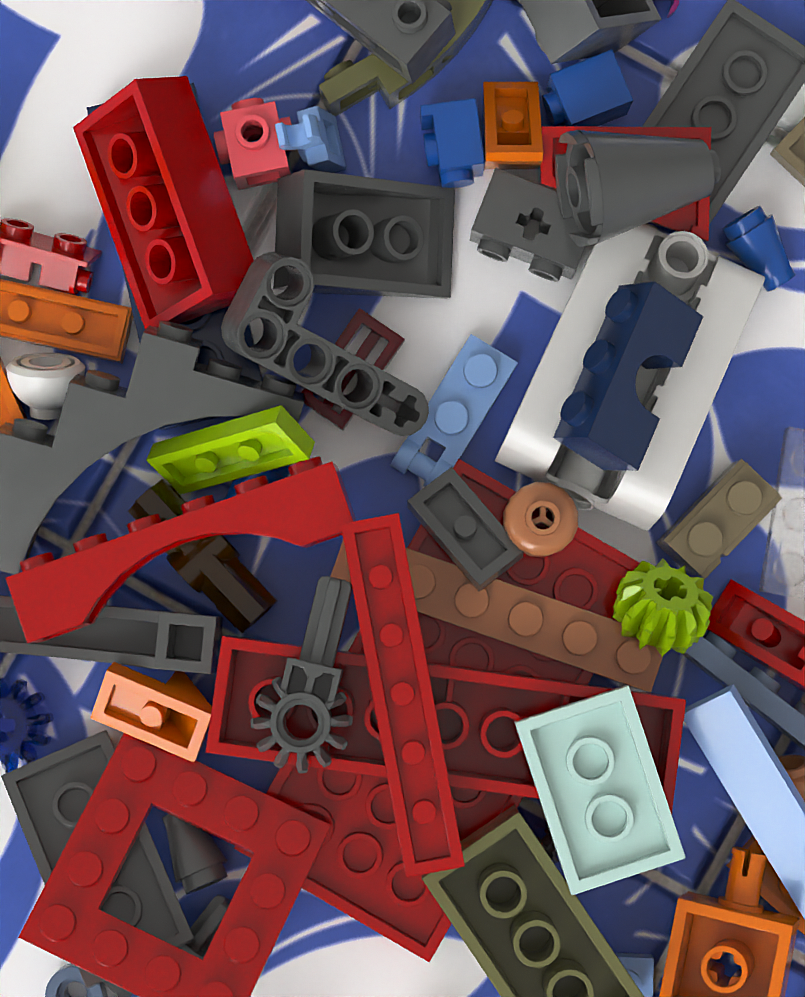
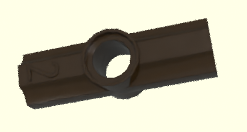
M161 479L146 490L135 501L128 512L135 520L159 514L163 522L183 515L180 505L187 501L164 479ZM223 535L188 542L166 552L168 554L166 556L167 561L177 573L198 593L203 591L216 605L221 614L241 633H244L278 601L238 559L240 556L239 552Z

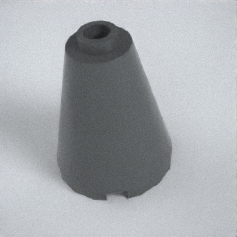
M574 130L560 135L558 142L568 143L565 154H559L555 157L556 188L563 219L574 218L579 232L569 233V235L579 247L594 246L711 195L714 184H717L721 177L720 160L716 151L713 149L709 150L707 144L701 139Z

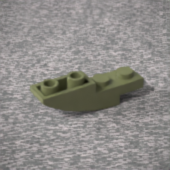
M447 0L452 6L450 12L456 34L413 85L373 53L353 64L352 60H347L336 65L324 75L325 82L319 85L321 101L329 113L337 116L378 91L389 109L393 108L434 78L459 53L478 28L493 0Z

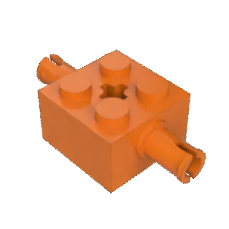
M732 847V859L725 896L715 898L688 891L677 899L659 997H785L800 918L764 910V907L759 904L766 861H768L765 853L756 850L754 853H751L747 873L746 866L750 849ZM726 952L734 955V963L741 966V969H738L732 977L725 975V965L716 962V959H720Z

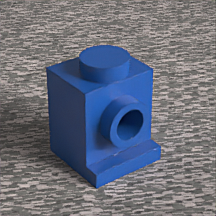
M476 98L420 105L421 130H433L432 133L423 134L427 167L438 166L439 180L442 188H461L473 184L474 177L483 176L485 166Z

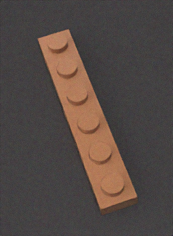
M343 540L330 577L346 580L351 583ZM406 548L417 612L651 693L663 657L654 646L647 645L639 650V639L621 636L622 626L620 622L498 579L492 581L479 592L457 565Z

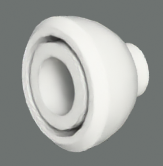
M61 353L25 354L15 357L6 366L7 378L13 392L22 402L30 407V416L41 420L60 418L69 382L77 374L85 375V365L79 359Z

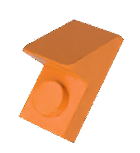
M483 82L484 169H538L543 161L538 82Z
M113 662L106 670L90 719L191 762H195L209 728L212 706L185 672L175 671L168 682L163 683Z

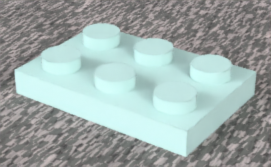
M628 685L514 721L571 895L686 858Z

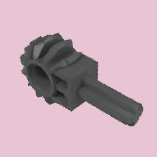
M321 576L318 579L299 659L288 657L283 679L277 677L272 680L273 688L281 700L277 702L264 694H260L256 698V703L260 707L272 712L271 717L251 719L252 728H271L272 735L263 738L257 743V748L260 752H264L278 743L282 747L274 760V766L278 768H283L288 762L291 752L297 753L296 767L298 773H307L310 764L308 752L310 751L314 752L318 762L323 767H327L331 764L332 760L322 743L326 741L341 750H344L348 744V741L343 736L331 732L332 726L347 727L353 723L351 715L332 716L331 712L332 708L343 704L347 700L344 692L338 693L343 670L334 668L352 592V584L346 580L329 576ZM303 704L315 711L318 716L319 725L313 736L301 739L289 732L286 726V716L293 706Z

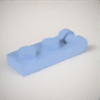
M471 334L429 401V414L426 423L419 431L413 435H408L390 466L403 474L409 470L425 480L424 487L449 468H453L515 370L518 362ZM427 438L445 449L438 462L420 452Z

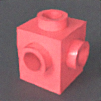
M249 98L232 104V110L220 112L223 130L214 132L217 153L221 165L231 163L233 178L238 190L278 182V178L291 174L286 152L292 150H282L279 148L275 124L280 122L285 125H292L290 116L279 118L275 101L264 103L262 98Z

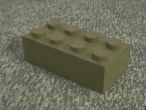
M515 804L460 841L465 867L421 875L422 880L501 997H644L578 897L571 895L565 878Z

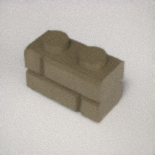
M740 459L731 463L656 543L680 567L686 565V573L690 577H700L705 580L721 563L720 558L728 556L778 504L782 497L747 462Z

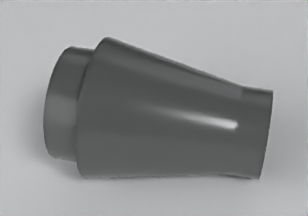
M170 814L162 818L167 832L175 883H182L186 894L204 889L228 877L223 865L228 860L208 832Z

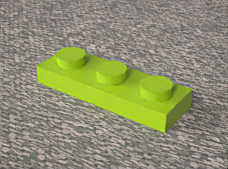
M280 405L153 443L146 461L181 495L309 460L315 441L286 409Z

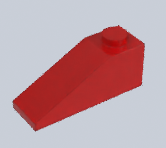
M731 579L710 612L711 614L708 619L710 623L707 630L713 632L737 650L805 692V621Z

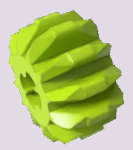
M664 558L655 566L649 562L641 561L637 568L633 571H628L626 576L621 579L616 591L617 598L613 606V618L621 623V636L639 639V650L647 645L654 646L662 657L671 648L684 654L693 643H698L700 637L704 636L710 623L708 619L712 610L713 596L704 591V578L689 577L686 574V565L679 569L671 568Z

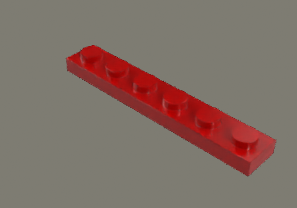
M399 513L342 523V535L405 876L407 878L465 867Z

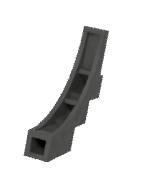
M160 321L158 328L148 326L141 338L128 388L119 386L120 378L112 374L97 370H87L86 376L77 374L69 382L55 436L47 434V426L27 419L17 418L13 424L5 422L0 427V571L13 575L21 572L19 563L29 558L41 524L58 497L87 467L124 442L165 425L212 416H247L280 405L298 423L304 405L305 394L295 391L297 384L283 377L264 374L263 381L242 376V367L228 361L210 358L208 365L197 363L203 341L191 338L193 329L169 321Z

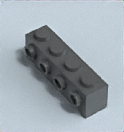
M306 0L412 85L456 34L450 12L452 6L447 0Z

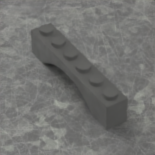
M0 595V652L105 663L116 662L121 665L203 674L217 672L223 624L222 616L105 605L94 624L43 642L27 643L12 596Z

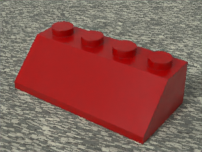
M188 77L134 79L77 123L73 129L144 328L146 329L148 326L158 328L160 321L180 324L230 306L254 259Z

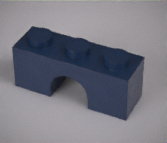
M655 281L619 285L617 291L609 299L605 308L606 317L595 342L584 355L582 372L572 394L565 400L561 408V420L553 436L554 439L602 470H639L660 418L648 411L641 404L637 396L635 383L638 369L640 366L645 369L682 367L703 319L700 313Z

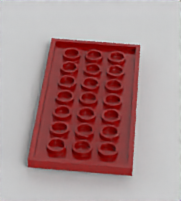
M458 459L453 467L455 472L503 526L504 509L516 491ZM540 508L533 511L532 519L539 517ZM546 509L545 517L553 522L552 513ZM542 522L535 525L539 529L549 528ZM421 524L407 548L456 565ZM578 527L573 540L562 551L546 557H532L523 554L521 560L496 579L615 620L613 618V606L617 598L616 591L619 583L626 576L627 572L637 568L640 562ZM417 612L427 663L588 684L594 674ZM360 630L347 652L364 654ZM285 764L283 768L279 769L265 794L331 825L302 889L430 963L452 923L422 880V876L418 875L407 878L405 876L388 778L309 767L307 773H298L296 765ZM450 786L460 841L514 804L518 808L523 796ZM237 846L234 847V849L252 859L253 854Z

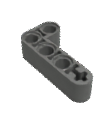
M276 252L264 253L257 257L250 265L223 318L221 332L226 346L239 355L393 434L408 436L419 431L426 423L429 414L428 402L422 392L297 325L314 288V277L309 266L300 259ZM285 266L290 278L288 287L284 292L275 295L271 289L272 276L277 269ZM260 318L263 323V335L256 344L247 346L244 339L245 329L251 321ZM308 344L311 349L310 361L305 368L296 371L293 363L294 355L300 347ZM355 370L357 373L356 387L349 394L343 395L341 390L342 380L348 372ZM381 394L394 399L400 404L397 413L377 403Z

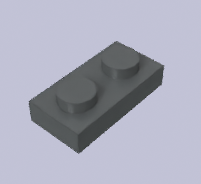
M452 467L407 500L408 509L479 592L523 558L524 551L519 550L509 539L505 528Z

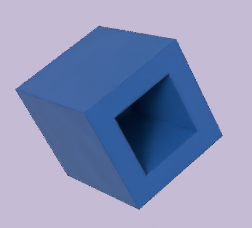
M613 50L551 73L546 88L547 94L542 95L546 114L553 126L561 124V126L597 127L627 115L633 102Z

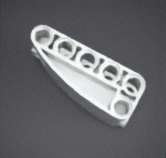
M648 223L593 246L495 459V462L538 482H548L563 488L573 498L578 509L591 510L595 507L645 531H648L660 519L671 500L765 280V276L721 256L715 257L708 254L706 245L694 233L679 231L667 235ZM674 257L680 259L687 266L688 272L675 271L669 266L666 258ZM655 281L700 313L703 319L682 367L645 369L640 366L638 369L635 383L637 396L641 404L648 411L660 418L639 470H602L554 439L553 436L561 420V408L565 400L572 394L582 372L584 355L595 342L606 317L605 308L609 299L617 291L619 285Z

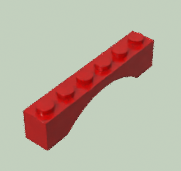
M320 456L313 457L289 466V477L270 484L266 475L234 486L236 496L215 503L213 495H207L180 505L183 515L162 522L160 515L154 514L130 522L126 525L129 531L127 535L108 541L106 533H101L73 543L76 553L55 560L53 553L48 552L21 561L19 564L22 572L6 577V581L27 643L43 642L94 624L108 600L131 575L157 556L185 543L217 535L251 534L278 538L300 547L308 548L342 536L341 524L356 521L338 466L333 461L323 464Z

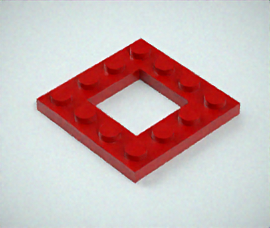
M123 733L18 938L139 997H251L331 825L198 761L191 762ZM153 806L253 854L203 960L101 911Z

